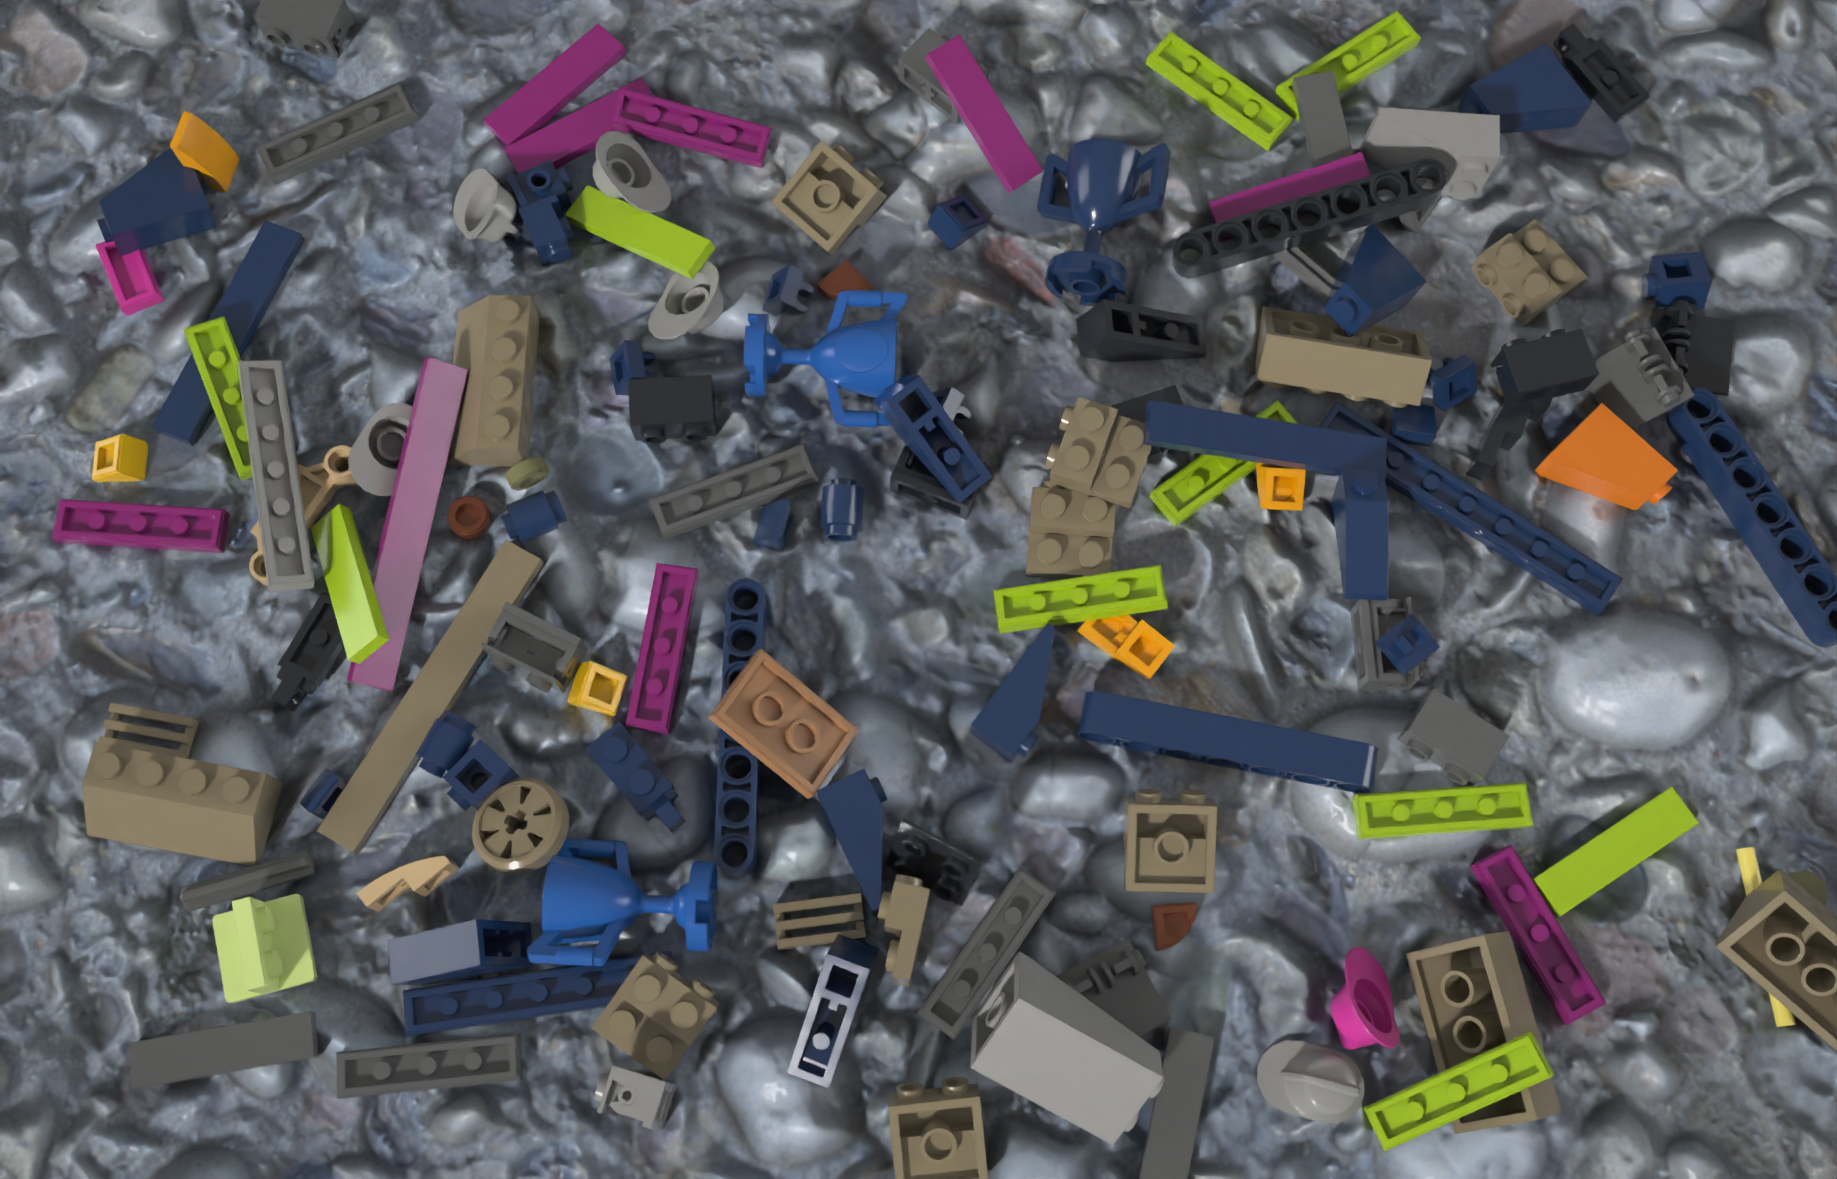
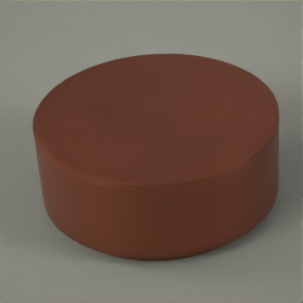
M464 496L452 503L448 510L447 520L456 535L463 539L472 540L483 536L489 530L492 523V514L482 499L475 496Z

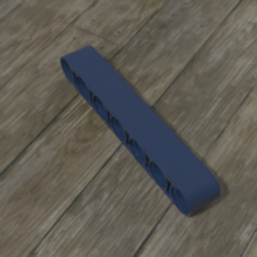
M1703 388L1692 389L1695 397L1668 411L1667 424L1669 429L1807 638L1819 647L1828 648L1837 645V630L1829 622L1830 618L1837 625V576L1717 397L1712 392ZM1688 408L1693 410L1697 414V417L1693 416L1688 411ZM1710 442L1716 444L1719 447L1720 452L1716 451L1712 447ZM1734 477L1738 478L1742 482L1744 487L1738 485L1735 482ZM1757 511L1764 515L1767 523L1759 518ZM1781 547L1788 551L1790 558L1783 554ZM1805 582L1812 587L1814 594L1806 589Z
M738 579L727 590L721 698L753 654L759 649L766 652L767 603L761 585L753 579ZM751 595L758 599L756 605L751 609L743 610L736 607L737 601L743 596ZM742 636H752L756 639V644L748 651H739L734 648L737 639ZM720 728L714 856L716 863L725 875L730 878L740 879L751 874L757 863L761 761ZM738 760L749 762L751 770L747 776L740 779L729 776L728 771L732 763ZM735 803H744L750 809L746 819L737 823L729 821L726 817L729 807ZM733 846H742L748 852L745 862L736 867L725 864L724 858L728 849Z
M1098 691L1085 693L1078 730L1080 738L1096 743L1348 792H1373L1378 748L1364 742Z

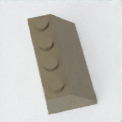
M488 295L458 311L453 365L467 369L468 372L446 465L513 467L529 458L540 320L531 296Z
M1263 306L1255 359L1256 380H1261L1265 385L1274 388H1283L1286 385L1298 386L1312 394L1321 395L1325 394L1326 391L1341 393L1344 397L1355 401H1365L1367 398L1383 400L1387 405L1398 408L1406 407L1407 404L1420 406L1432 363L1431 355L1421 331L1374 324L1350 337L1332 317Z
M95 742L82 782L87 835L251 867L261 863L283 783L266 773Z
M1780 868L1746 896L1715 944L1722 953L1837 1051V916Z
M1510 931L1484 934L1406 954L1438 1073L1531 1031L1545 1055ZM1550 1077L1452 1121L1455 1134L1535 1121L1562 1113L1553 1079Z

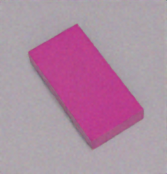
M104 241L95 245L120 309L126 316L165 301L144 249L120 256L114 241L109 243Z

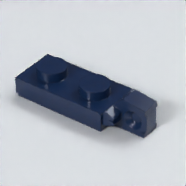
M620 721L585 748L640 816L643 815L647 821H650L654 816L658 815L671 832L685 822L671 804V802L679 797L674 791V786Z

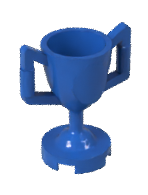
M871 290L840 292L826 335L809 349L783 347L780 340L770 333L768 314L748 313L750 326L745 327L744 366H747V371H750V382H745L746 395L766 397L769 378L777 374L781 366L785 364L810 365L825 380L836 424L844 425V427L871 428L891 426L883 414L878 413V411L844 410L843 412L838 387L850 392L877 398L896 383V318L907 304V295L905 293ZM847 306H889L880 320L848 325L841 328Z
M565 839L560 851L551 857L548 864L542 898L543 934L528 947L529 961L542 964L602 966L608 960L623 929L631 925L643 913L672 914L676 918L677 924L685 929L687 950L691 952H709V948H712L717 917V912H714V891H718L716 862L694 861L690 871L689 882L679 887L675 895H648L643 893L635 881L631 879L625 842ZM573 856L616 858L618 870L604 864ZM599 941L596 947L556 946L557 944Z

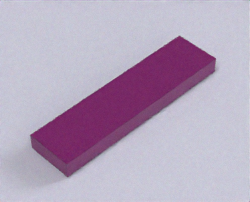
M598 23L484 119L486 127L506 146L536 132L626 55L625 47Z
M960 34L929 52L924 57L1007 193H1011L1043 172Z
M642 77L622 87L653 96ZM618 90L505 147V153L516 172L519 174L548 160H551L555 169L595 149L599 137L606 132L619 131L611 129L609 125Z
M619 87L609 121L611 129L758 168L763 167L772 134V127Z
M1359 152L1211 201L1208 207L1213 222L1218 223L1371 175L1363 153ZM1264 225L1258 230L1270 227L1271 225ZM1225 237L1221 239L1220 242H1224L1233 238Z
M60 499L52 539L57 543L223 553L230 513L225 509Z
M662 563L656 564L626 720V727L628 729L670 735L699 579V570L697 568Z
M1509 845L1471 865L1470 868L1506 929L1510 931L1512 939L1563 1025L1570 1024L1606 1004V1001L1513 846Z

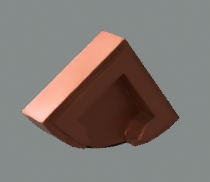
M847 260L816 284L817 291L832 300L837 299L838 294L842 291H873V286Z
M1196 902L1153 905L1151 907L1156 951L1173 947L1188 934L1196 918Z

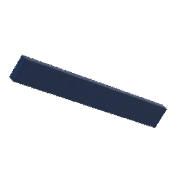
M1335 401L1318 426L1320 428L1387 438L1386 484L1594 614L1599 615L1603 612L1623 578L1339 402Z

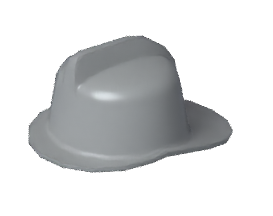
M608 131L600 136L596 144L597 158L593 165V178L600 191L607 197L620 199L641 211L658 213L667 209L672 199L670 188L639 143L629 135L619 131Z
M483 168L472 171L460 185L455 197L453 218L457 227L469 240L478 238L488 242L501 240L507 232L513 234L519 232V228L514 221L517 210L515 197L501 187L489 171Z
M706 261L693 280L677 272L671 277L648 321L649 331L655 338L662 340L674 339L687 332L690 334L699 333L719 318L723 311L724 298L719 287L720 277L718 269L711 262Z
M392 403L380 408L369 419L354 442L348 456L349 470L354 481L364 491L376 496L392 495L413 406Z
M1286 1040L1272 1045L1262 1055L1257 1066V1083L1262 1096L1274 1108L1288 1114L1322 1123L1337 1124L1350 1119L1359 1110L1364 1098V1079L1359 1067L1349 1056L1337 1050L1302 1041Z

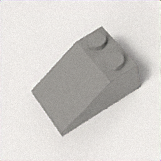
M1378 107L1360 146V152L1363 153L1364 158L1387 170L1423 159L1438 160L1446 168L1448 176L1440 196H1451L1456 200L1477 198L1500 160V115ZM1430 179L1431 186H1432V189H1433V188H1435V184H1434V182Z

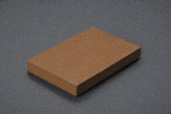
M762 649L757 650L707 717L807 799L815 796L817 790H819L859 731L857 727Z

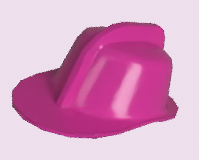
M1355 947L1349 950L1345 957L1346 983L1333 996L1330 1003L1331 1015L1334 1019L1341 1044L1347 1050L1367 1047L1376 1043H1380L1384 1047L1393 1048L1398 1045L1400 1036L1395 1021L1389 981L1377 959L1366 949Z

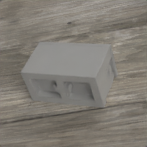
M612 1065L610 1074L603 1073L596 1088L594 1100L600 1102L597 1112L613 1115L617 1112L618 1114L643 1121V1127L663 1130L677 1084Z

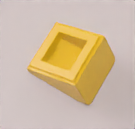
M126 434L97 441L95 443L92 480L96 482L144 480L146 476L148 443Z
M592 661L580 663L567 703L615 716L628 675Z

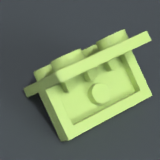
M293 894L266 902L249 896L232 901L233 911L213 916L212 922L226 1002H240L310 983L317 979L302 895Z

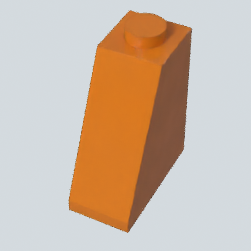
M1601 403L1534 471L1547 479L1636 511L1647 501L1653 505L1658 503L1673 488L1667 481L1678 470Z

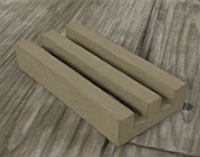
M110 703L108 711L111 712L109 720L105 719L103 728L106 731L104 736L99 737V743L188 759L198 727V720L191 717ZM123 716L184 727L185 731L182 734L121 721ZM118 732L177 742L181 743L179 750L120 740L116 739Z
M861 893L773 904L778 950L830 944L834 942L838 934L854 940L866 939ZM850 905L854 907V912L784 921V914ZM855 922L856 930L786 938L785 930Z

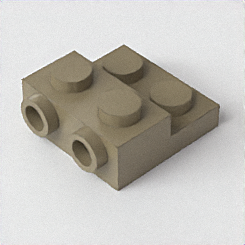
M821 140L771 203L828 253L833 255L858 224L863 227L887 196L879 190L884 182L866 167L861 173L851 165L855 158L842 146L836 143L831 148Z
M1535 219L1513 235L1511 233L1507 234L1479 254L1471 267L1478 282L1483 287L1489 288L1501 302L1506 314L1515 318L1522 327L1577 289L1588 278Z
M1078 396L1075 407L1067 405L1063 412L1059 429L1064 430L1065 434L1061 444L1053 443L1046 459L1045 467L1051 468V483L1093 497H1099L1105 501L1130 509L1153 446L1144 445L1145 423L1118 415V409Z
M1051 481L1042 482L1041 487H1033L1030 500L1026 576L1069 579L1111 572L1116 504L1099 497L1065 489L1066 487L1053 484Z
M1139 789L1135 791V797H1125L1123 836L1125 842V891L1214 893L1217 805L1212 799H1205V792L1182 790L1179 791V798H1161L1162 792L1159 790Z
M896 875L892 893L883 891L878 912V923L885 924V936L900 939V941L891 940L885 971L893 972V984L910 987L928 907L930 889L922 887L923 881L921 879L906 875Z
M646 951L594 1023L592 1029L657 1076L666 1080L716 1011L719 1002L713 998L716 992L706 983L695 977L690 982L678 974L676 971L679 966L671 958L659 951L654 956Z
M951 1077L941 1082L942 1087L923 1089V1084L919 1082H906L896 1086L895 1093H887L895 1179H988L981 1098L977 1083L969 1084V1080L964 1077Z

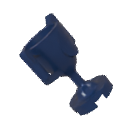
M1093 138L1074 144L1069 150L1068 162L1055 154L1047 156L1037 203L1038 212L1047 219L1078 224L1086 232L1083 251L1060 253L1049 261L1045 285L1053 295L1062 299L1063 290L1081 295L1079 305L1095 306L1103 299L1116 302L1118 293L1125 295L1128 280L1127 270L1120 262L1099 254L1103 234L1118 227L1125 219L1157 210L1162 206L1171 155L1165 143L1157 145L1142 155L1136 148L1118 140ZM1153 167L1148 196L1135 200L1141 187L1144 172ZM1058 172L1067 177L1068 197L1071 208L1053 205Z

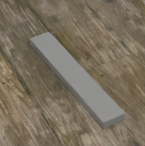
M282 360L238 361V374L268 592L313 589L315 582Z

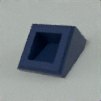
M961 195L939 203L927 224L945 246L952 250L985 228L989 222L965 195Z
M1409 404L1403 408L1392 406L1390 435L1403 443L1430 447L1437 437L1434 407Z
M783 499L768 504L763 508L753 538L754 545L779 552L784 550L794 517L790 500Z
M325 768L303 796L300 804L307 811L324 820L348 782L330 769Z

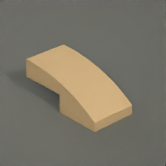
M446 856L426 858L406 864L382 875L356 894L366 907L380 912L410 887L414 892L424 897L427 896L460 868L453 860Z

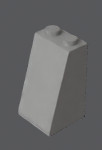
M1021 952L1017 953L973 1017L971 1069L1112 1145L1115 1144L1123 1131L1129 1132L1134 1127L1139 1117L1140 1108L1148 1098H1154L1163 1086L1165 1075L1162 1070L1160 1051Z

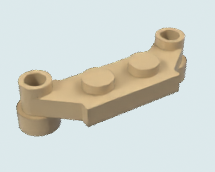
M345 445L335 446L327 452L324 462L307 468L300 464L298 465L307 532L338 489L345 486H358L349 470L348 456L351 447ZM258 520L250 531L257 538L258 551L249 562V570L254 578L260 583L267 585Z

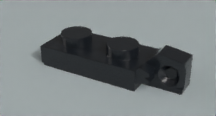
M1574 24L1560 32L1553 44L1563 56L1561 58L1563 63L1614 123H1617L1638 109L1649 99L1647 91L1601 39L1598 41H1594L1590 37L1586 39Z
M321 593L278 663L281 668L277 678L282 681L273 694L272 699L277 704L293 712L306 693L313 695L317 690V686L320 687L344 648L329 594Z

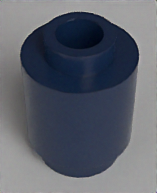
M835 478L831 480L830 485L823 487L820 527L824 529L825 539L840 542L857 540V533L862 530L864 489L856 486L855 480Z
M541 490L505 505L508 513L501 516L510 539L519 537L522 544L559 529L558 524L567 521L562 505L554 490L547 493Z
M445 711L441 719H435L415 753L417 757L422 759L418 767L442 779L445 772H448L469 750L475 739L472 737L476 726L449 711Z

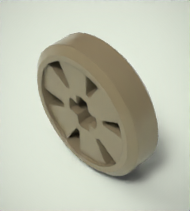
M522 777L506 781L476 811L472 825L474 847L486 863L502 873L523 875L536 871L545 866L551 857L560 851L565 842L569 829L567 805L561 795L542 780ZM517 822H527V826L524 830L514 829V826Z

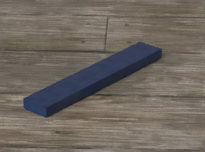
M267 220L261 226L210 319L225 317L240 358L305 241L301 233ZM192 353L151 427L160 434L194 446L213 407Z
M1150 400L1146 405L1144 445L1340 475L1341 468L1384 469L1386 478L1387 438Z
M672 951L661 952L673 960ZM643 955L610 959L602 966L570 965L403 990L406 1036L411 1037L605 1008Z

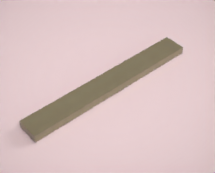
M505 540L319 826L317 832L353 853H359L418 761L419 757L415 753L436 718L441 719L445 711H450L486 655V652L481 647L482 642L489 646L492 645L487 639L503 611L504 604L508 602L515 606L518 605L543 566L542 559Z

